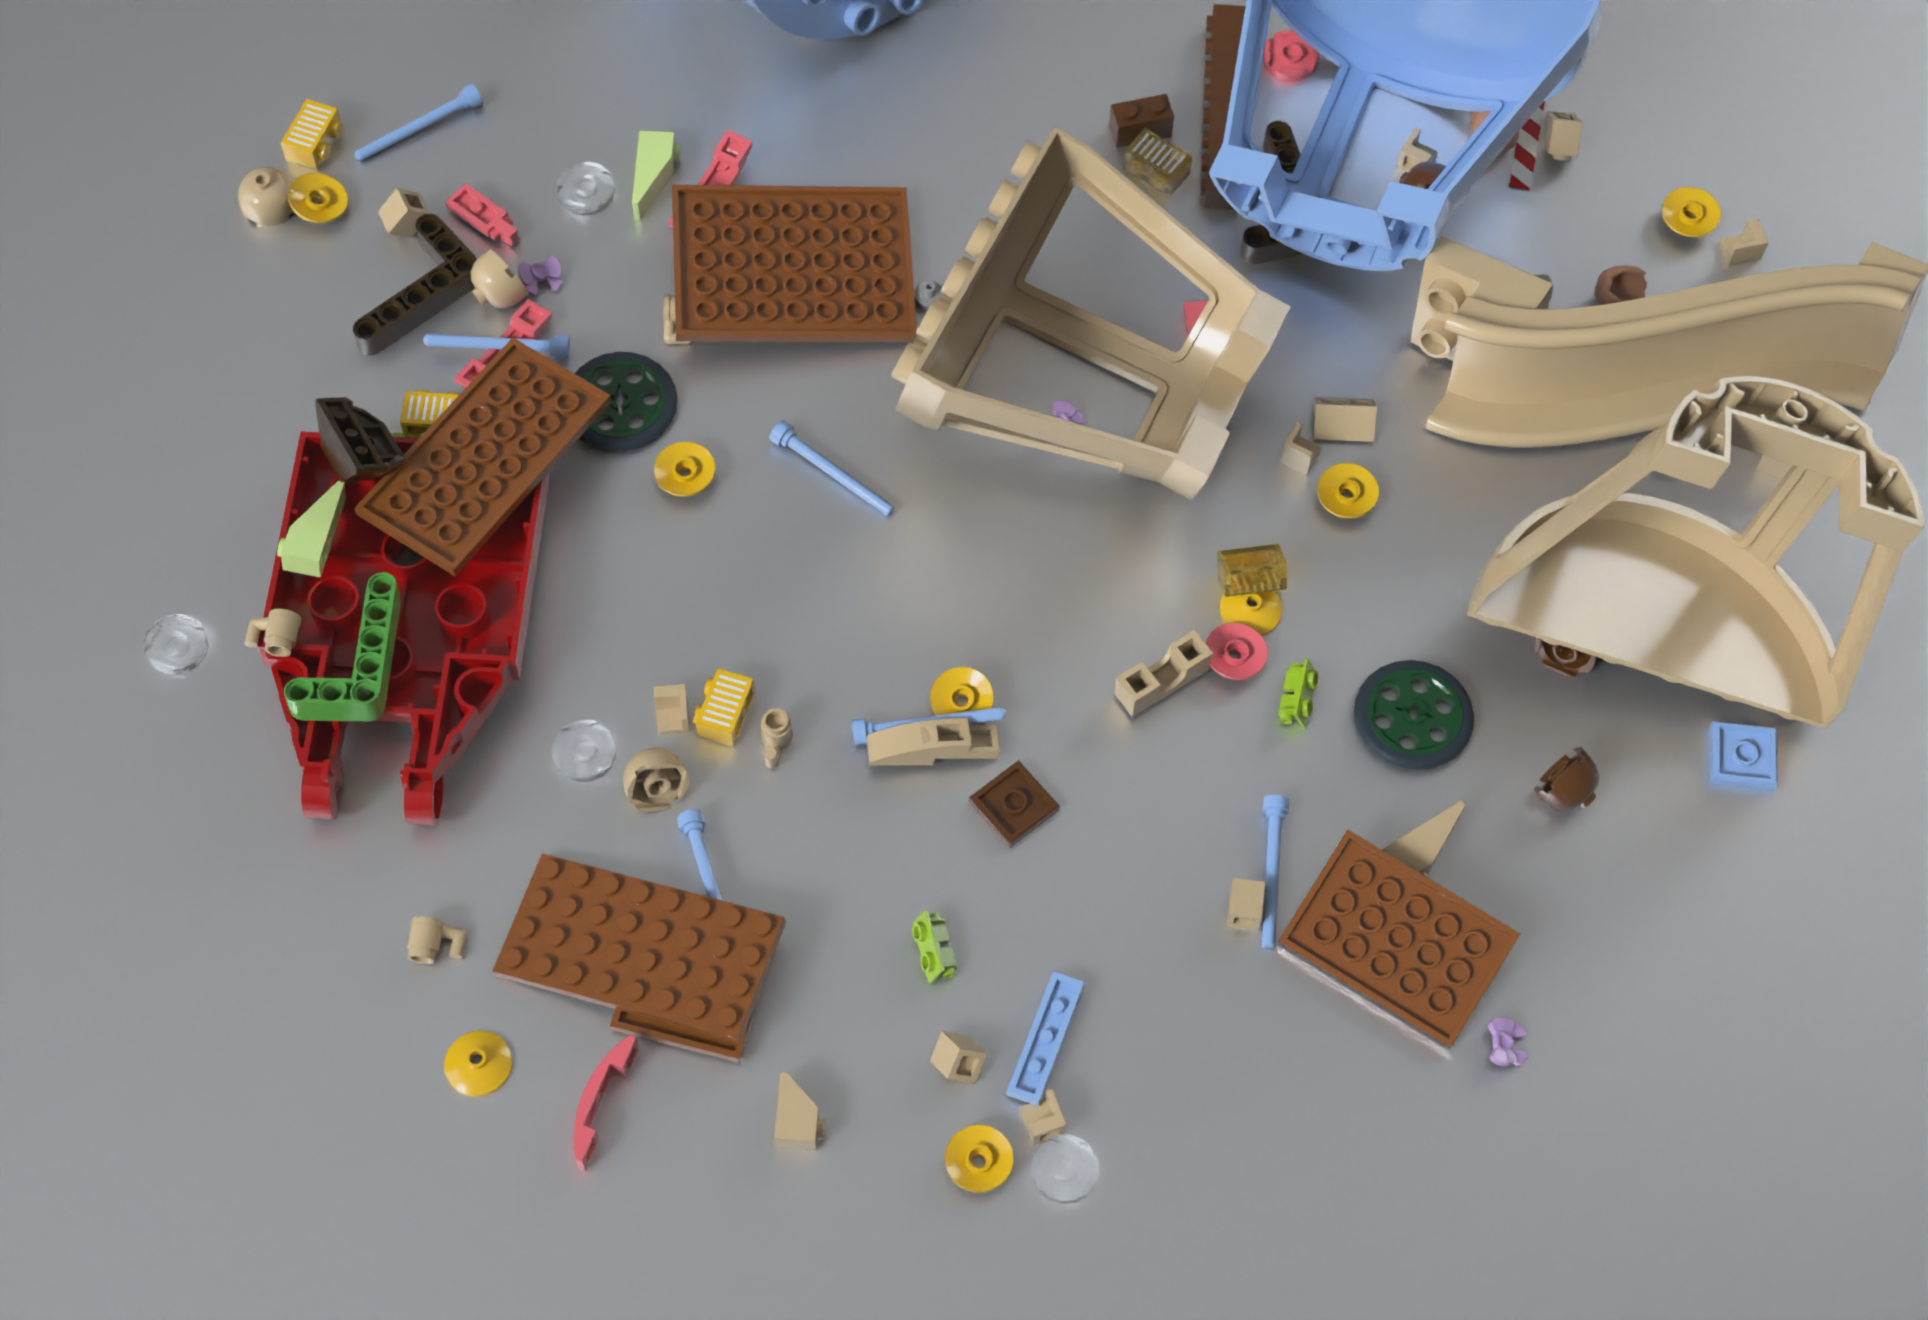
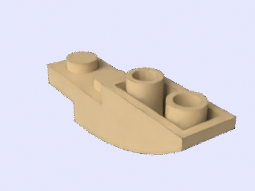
M948 718L908 723L867 735L870 766L933 765L935 759H998L1000 754L996 725H969L968 718Z

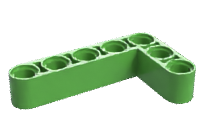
M381 572L373 575L368 580L352 678H295L286 684L284 695L289 711L294 718L308 721L369 722L383 715L401 606L400 594L393 575Z

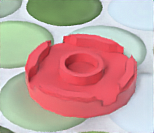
M1285 30L1275 33L1274 37L1266 41L1263 63L1269 73L1278 79L1290 82L1299 81L1311 76L1317 69L1320 54L1304 42L1293 30Z

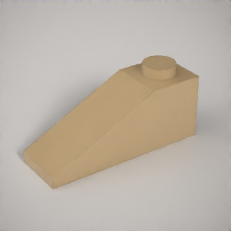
M1462 800L1383 848V851L1429 878L1428 874L1460 819L1465 804Z

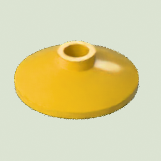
M308 173L301 175L291 183L288 190V202L292 210L298 216L310 222H332L341 217L347 208L348 196L346 190L340 182L325 174Z
M1682 187L1667 195L1662 205V216L1666 224L1676 233L1687 237H1702L1716 229L1721 219V209L1716 199L1708 192L1695 187Z
M677 442L669 445L659 453L654 463V476L658 485L667 493L680 497L693 496L704 491L711 484L715 476V462L711 453L700 444ZM683 472L690 473L688 476H681Z
M1341 463L1328 468L1321 475L1317 486V494L1321 504L1327 511L1338 517L1350 519L1364 516L1374 508L1379 497V487L1375 477L1367 469L1352 463ZM1347 493L1351 498H1346L1342 494Z
M1249 580L1245 581L1249 592L1245 591L1242 581L1238 582L1241 593H1238L1235 584L1232 585L1233 594L1230 593L1228 588L1220 602V615L1224 624H1244L1255 629L1261 636L1273 631L1279 624L1282 616V603L1277 593L1273 589H1269L1268 585L1262 583L1264 590H1261L1258 581H1253L1257 591L1253 590ZM1247 602H1255L1258 605L1255 607H1251L1247 604Z
M955 667L945 671L935 680L930 692V705L934 715L992 708L994 701L992 686L988 679L979 671L969 667ZM961 696L968 698V703L964 706L957 704V699ZM973 723L969 725H979L980 723Z
M488 1031L469 1032L455 1040L448 1049L444 1062L445 1074L450 1084L460 1093L468 1096H485L498 1090L507 1081L512 1070V1054L506 1042L498 1035ZM481 1055L483 1059L479 1064H472L471 1059L473 1056Z
M987 1125L965 1127L958 1131L947 1145L945 1151L946 1170L950 1178L959 1187L967 1191L983 1193L994 1190L1002 1185L1011 1173L1013 1167L1012 1147L1007 1138L993 1127ZM976 1157H981L985 1160V1164L982 1167H976L972 1161Z

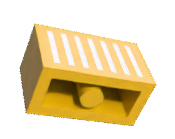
M306 98L281 141L286 160L318 170L322 162L328 159L335 139H338L343 132L344 125L338 108Z
M417 390L416 392L405 391L400 418L403 433L408 434V437L420 438V433H424L460 394L456 392H448L446 394L431 393L426 390Z
M717 668L714 678L709 677L704 688V696L706 698L703 705H698L694 712L693 723L696 724L698 737L734 747L755 694L753 678Z

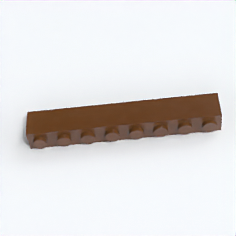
M1213 4L1212 16L1207 15L1205 32L1211 33V37L1206 38L1205 55L1210 56V61H1205L1204 78L1209 79V84H1204L1203 101L1208 102V107H1203L1202 125H1207V131H1202L1201 148L1207 150L1206 155L1202 154L1200 167V172H1206V178H1201L1200 196H1205L1204 208L1235 210L1220 194L1209 175V171L1224 140L1246 6Z

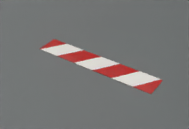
M1545 101L1520 129L1513 159L1510 187L1531 190Z

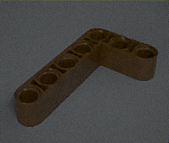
M1273 121L1267 126L1263 144L1264 153L1277 155L1282 169L1292 174L1301 154L1291 127L1283 121ZM1261 224L1249 227L1244 231L1240 254L1247 263L1260 264L1304 255L1270 237L1269 231Z
M431 213L424 214L417 219L415 226L422 249L438 266L354 323L353 333L358 348L363 354L375 355L380 353L475 289L471 281V269L477 260L476 256L437 215Z

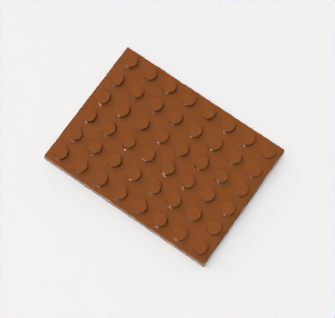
M672 185L676 341L913 342L917 337L906 187Z

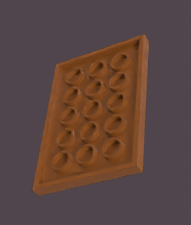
M1347 829L1278 942L1451 1049L1518 940L1520 933Z

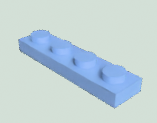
M1053 971L1007 1089V1096L1036 1106L1040 1105L1085 987L1084 981Z

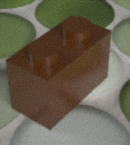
M1167 93L1111 104L1109 127L1116 148L1136 145L1146 134H1149V136L1143 143L1149 142L1152 137L1155 138L1153 141L1172 137L1174 114Z

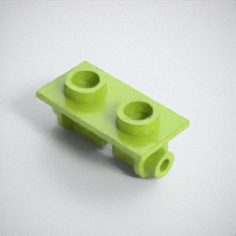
M1305 658L1304 666L1301 663L1295 662L1291 664V667L1287 668L1283 689L1285 692H1294V694H1282L1278 711L1280 722L1292 724L1293 720H1297L1302 729H1306L1308 717H1311L1313 714L1312 696L1314 689H1317L1319 684L1318 672L1314 669L1308 658Z
M924 910L912 923V935L918 944L921 954V968L926 973L928 983L932 984L941 974H943L944 979L956 976L955 970H957L958 966L952 947H940V944L950 941L944 918L940 917L939 913L929 915L928 910Z

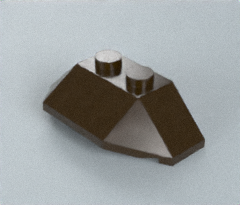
M347 397L316 399L315 407L321 448L341 482L357 483L359 481H371L405 462V456L384 422L366 410L354 406L353 401Z

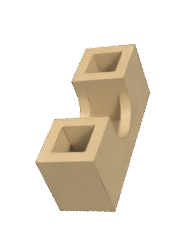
M1193 630L1170 644L1164 657L1154 665L1147 667L1142 661L1117 676L1114 694L1128 713L1134 717L1208 672L1213 653L1197 632Z

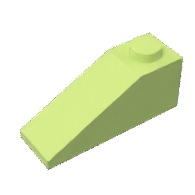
M639 131L632 197L634 220L642 219L674 174L675 161H680L681 145L675 143L674 132Z
M337 481L289 527L286 539H280L277 556L282 559L283 570L321 578L346 501L345 482Z

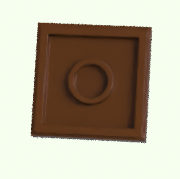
M1019 760L969 797V803L1009 848L1060 810V805Z

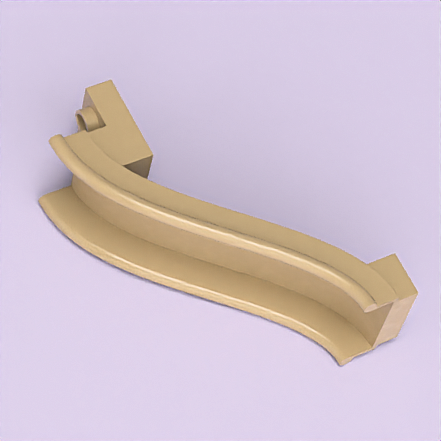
M1441 237L1425 258L1410 342L1418 345L1431 357H1445L1452 360L1453 365L1448 390L1429 416L1425 429L1464 442L1511 448L1552 447L1606 440L1656 430L1666 423L1680 402L1693 390L1708 394L1718 379L1735 376H1758L1790 382L1815 391L1839 405L1865 411L1900 347L1928 274V264L1872 242L1858 265H1823L1786 269L1629 301L1580 308L1548 309L1553 283L1445 237Z

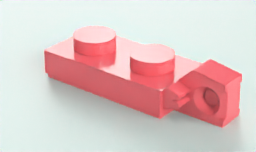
M464 184L445 202L447 209L488 238L495 241L500 238L511 247L520 240L517 233L518 229L512 226L514 223L509 218L508 212L468 184Z

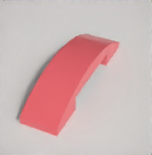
M727 130L713 151L714 159L698 185H735L749 156L753 142ZM671 217L670 221L668 222V225L673 228V222Z
M527 299L511 316V326L500 338L513 337L539 340L552 318V312ZM488 349L478 361L472 358L455 376L454 381L466 388L500 350Z
M629 1035L603 1058L591 1075L579 1101L574 1123L573 1141L575 1159L579 1169L586 1171L599 1141L596 1130L590 1128L613 1074L626 1078L639 1050L637 1038Z

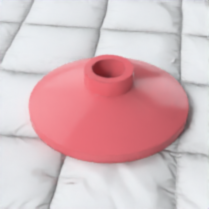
M1240 623L1223 624L1215 628L1206 640V645L1213 653L1210 666L1223 677L1233 680L1249 679L1257 675L1266 664L1268 657L1266 642L1255 629ZM1230 654L1237 655L1239 659L1232 658Z

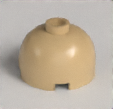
M260 167L245 175L238 187V203L244 217L248 221L250 219L256 222V225L261 227H275L290 219L289 215L293 212L288 202V190L292 183L291 178L283 171L272 167Z
M492 249L484 252L475 261L471 269V281L475 287L472 294L482 305L488 302L495 308H510L521 302L529 292L518 276L513 275L505 261Z
M654 747L638 752L627 762L623 772V788L628 801L635 804L636 809L644 812H656L671 807L668 802L674 800L677 796L679 800L685 796L689 788V775L677 755L664 748Z

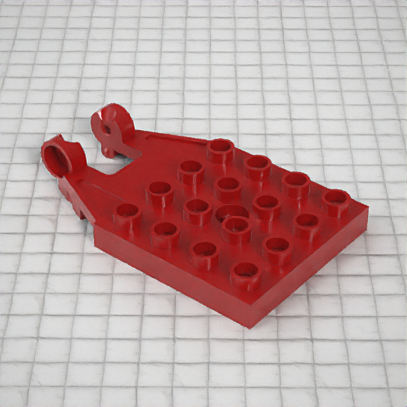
M300 432L278 545L281 538L286 539L289 527L337 481H340L321 448L319 432ZM393 437L403 455L419 439ZM551 470L456 576L425 557L420 562L411 566L396 565L392 559L401 555L406 545L356 515L354 508L385 474L371 481L345 482L346 501L321 578L283 570L282 559L277 556L276 551L263 618L268 617L271 610L286 609L297 613L301 617V624L298 629L295 647L292 648L289 656L277 657L265 651L266 643L264 642L266 630L261 631L257 648L264 665L271 667L280 703L291 732V739L299 765L303 772L301 807L305 818L328 820L338 818L336 793L344 785L341 752L346 726L350 721L298 720L289 711L284 688L289 681L295 678H352L367 583L373 575L385 572L393 575L396 579L401 606L385 710L383 715L374 721L411 723L413 740L409 763L404 764V768L400 770L399 774L404 790L403 806L405 821L407 824L436 826L439 824L444 803V773L451 771L512 681L520 680Z

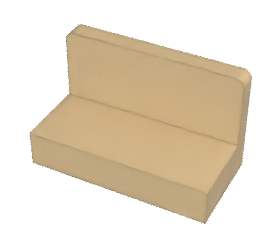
M1313 397V411L1315 414L1314 439L1374 441L1377 405L1374 399Z

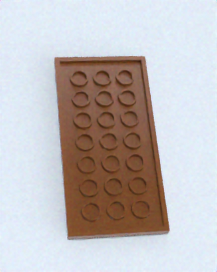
M512 337L404 454L405 462L388 471L354 508L356 515L456 576L611 403V396Z
M542 853L492 971L501 978L741 1043L786 925V920L783 916Z

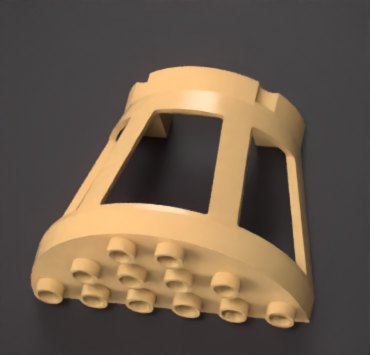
M1054 126L1042 148L1027 140L1010 172L1022 179L1020 186L1004 179L987 211L1000 218L999 222L997 223L988 217L985 220L981 219L964 252L974 256L977 260L974 262L965 256L961 260L957 259L940 291L945 294L944 297L940 296L937 301L933 300L917 329L916 334L920 338L916 337L913 343H908L891 374L892 378L905 384L895 411L930 430L939 431L942 426H948L1116 468L1120 474L1158 482L1192 500L1209 478L1230 434L1226 430L1248 382L1272 347L1291 306L1258 289L1086 143ZM1075 185L1083 189L1208 295V302L1181 350L1178 352H1174L1026 283L1025 278ZM1007 322L1154 391L1156 396L1134 439L1130 440L965 391L964 388L1000 323Z
M1758 376L1718 379L1708 394L1693 390L1680 402L1666 423L1643 438L1633 448L1628 457L1578 493L1545 505L1514 526L1497 546L1479 574L1470 596L1467 616L1482 620L1492 626L1505 627L1542 639L1552 645H1561L1587 653L1612 664H1621L1659 676L1668 682L1681 683L1719 695L1728 701H1738L1770 711L1788 720H1798L1826 729L1846 705L1902 554L1925 527L1923 510L1915 486L1898 457L1882 451L1873 440V430L1846 408L1815 391L1778 379ZM1731 445L1792 464V467L1743 533H1737L1719 521L1675 502L1653 496L1625 492L1652 471L1712 489L1731 464ZM1838 486L1840 531L1874 542V546L1837 648L1835 649L1834 643L1819 614L1798 585L1777 562Z

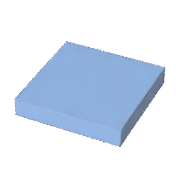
M1713 721L1710 725V783L1775 790L1778 786L1777 728Z

